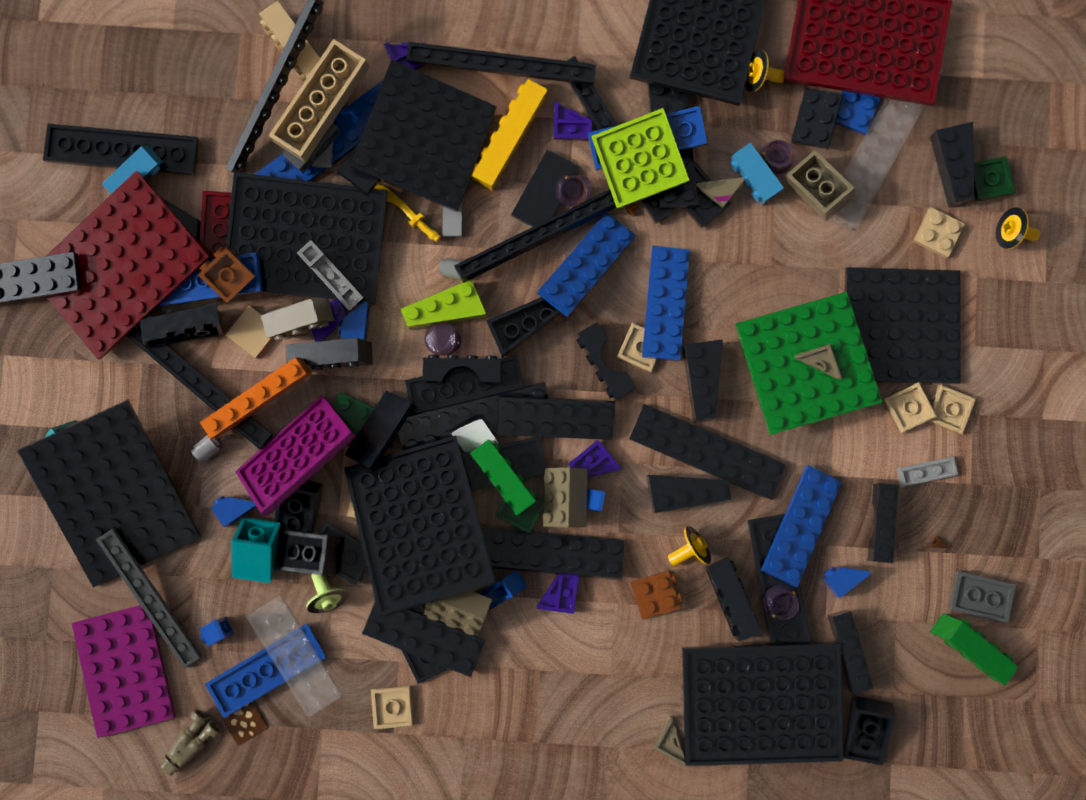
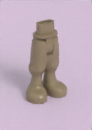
M196 708L191 712L192 725L190 728H185L180 732V736L174 742L167 755H165V761L160 767L170 776L176 771H180L198 752L203 751L205 741L209 737L217 738L221 735L222 728L215 720H210L203 732L196 738L194 737L197 731L210 719L206 712Z

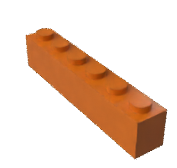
M295 357L202 420L200 424L210 439L219 438L312 373L302 358Z

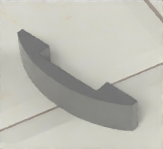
M312 240L297 252L349 311L363 299V296Z

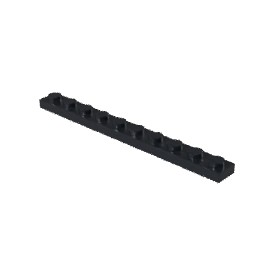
M307 0L225 169L230 172L241 173L245 169L246 161L254 151L255 143L263 132V126L270 118L271 110L279 100L280 92L283 86L287 84L288 76L295 67L297 57L304 49L305 41L313 31L314 23L322 13L325 2L321 0Z
M415 42L408 43L406 57L407 63L587 85L594 84L596 64Z
M576 56L567 60L572 62H579ZM568 82L597 130L617 126L616 121L593 85ZM658 194L640 200L655 225L672 215L670 209H659Z
M609 189L454 265L455 271L462 282L465 283L617 208L611 190Z
M140 324L127 335L129 339L215 412L232 401V399L168 345L146 348L142 340ZM252 416L234 427L258 449H261L273 436Z

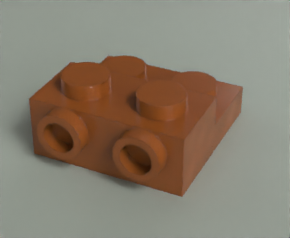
M227 246L225 249L220 247L213 254L216 258L211 263L207 260L199 268L201 272L198 275L226 303L255 277V274L242 262V259Z
M664 571L631 582L642 620L680 609L679 604H682V599L679 592L675 593L673 585H676V580L673 573L669 574V571Z

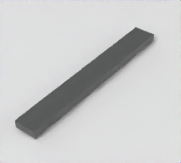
M115 528L97 538L96 541L183 668L185 669L202 657Z

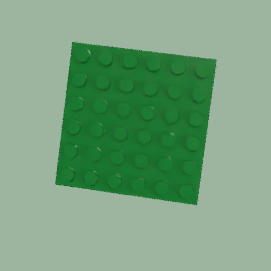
M847 291L735 324L769 436L882 403ZM830 344L842 379L837 380L795 359V355Z

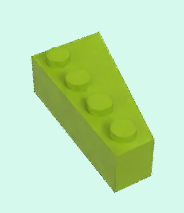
M472 280L458 284L401 309L410 330L487 318Z

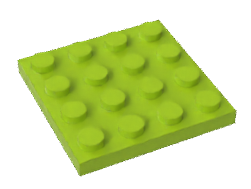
M664 108L591 136L617 209L690 181Z

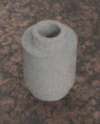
M451 258L441 259L439 273L443 274L444 277L461 280L455 271L454 265L462 261Z
M207 435L193 446L194 449L191 450V453L199 462L207 461L221 449L219 446L221 442L218 438L210 439Z

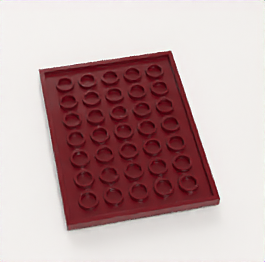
M798 0L783 81L934 106L952 0Z
M135 171L46 255L50 256L69 252L78 253L82 291L46 296V298L93 355L101 360L140 324V320L148 317L212 257L143 175Z

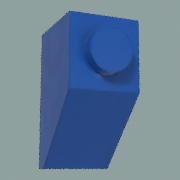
M363 302L343 318L342 324H339L338 334L341 335L342 339L359 338L367 341L370 304L368 302Z
M587 488V509L601 512L606 492Z
M224 496L214 502L215 505L211 507L223 527H229L257 508L254 501L234 497L225 498Z
M832 566L824 572L825 576L822 580L836 597L841 598L871 574L865 570L843 567L834 568Z
M516 570L480 594L492 599L489 606L491 610L527 586Z
M227 617L216 619L200 628L202 632L200 633L201 638L208 646L234 634Z

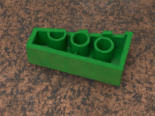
M488 439L470 454L512 508L516 516H518L536 502L534 500L536 495L530 487L526 489L522 484L525 480L520 473L512 471L510 467L513 464L507 456L503 458L500 455L499 451L501 448L495 440L491 443Z
M943 613L930 630V633L944 639L943 643L960 652L959 655L973 663L975 667L991 679L1006 686L1018 669V666L1012 662L1014 659L1004 652L1003 654L999 652L1000 647L989 641L988 643L985 640L986 636L978 630H972V625L964 619L958 620Z

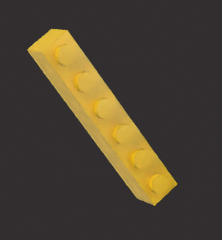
M527 79L525 84L522 83L517 92L519 94L518 97L509 104L507 116H502L499 122L500 128L491 135L489 147L483 149L480 155L482 159L479 164H475L472 172L473 181L492 191L548 95V89Z

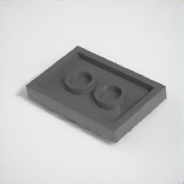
M956 571L949 609L1008 623L1016 585Z

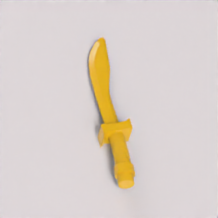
M377 185L373 188L388 191L387 201L399 207L411 219L408 223L413 229L417 226L431 240L436 242L440 240L441 236L438 232L432 230L422 221L425 218L421 213L416 215L388 188L382 185Z

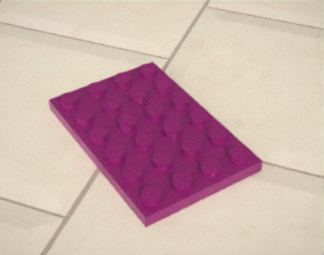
M321 394L236 471V474L260 513L267 517L345 445L349 444L355 435Z
M141 605L71 623L97 738L176 717L156 628Z

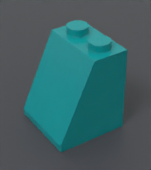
M242 517L231 541L232 578L271 583L276 571L275 563L281 523Z

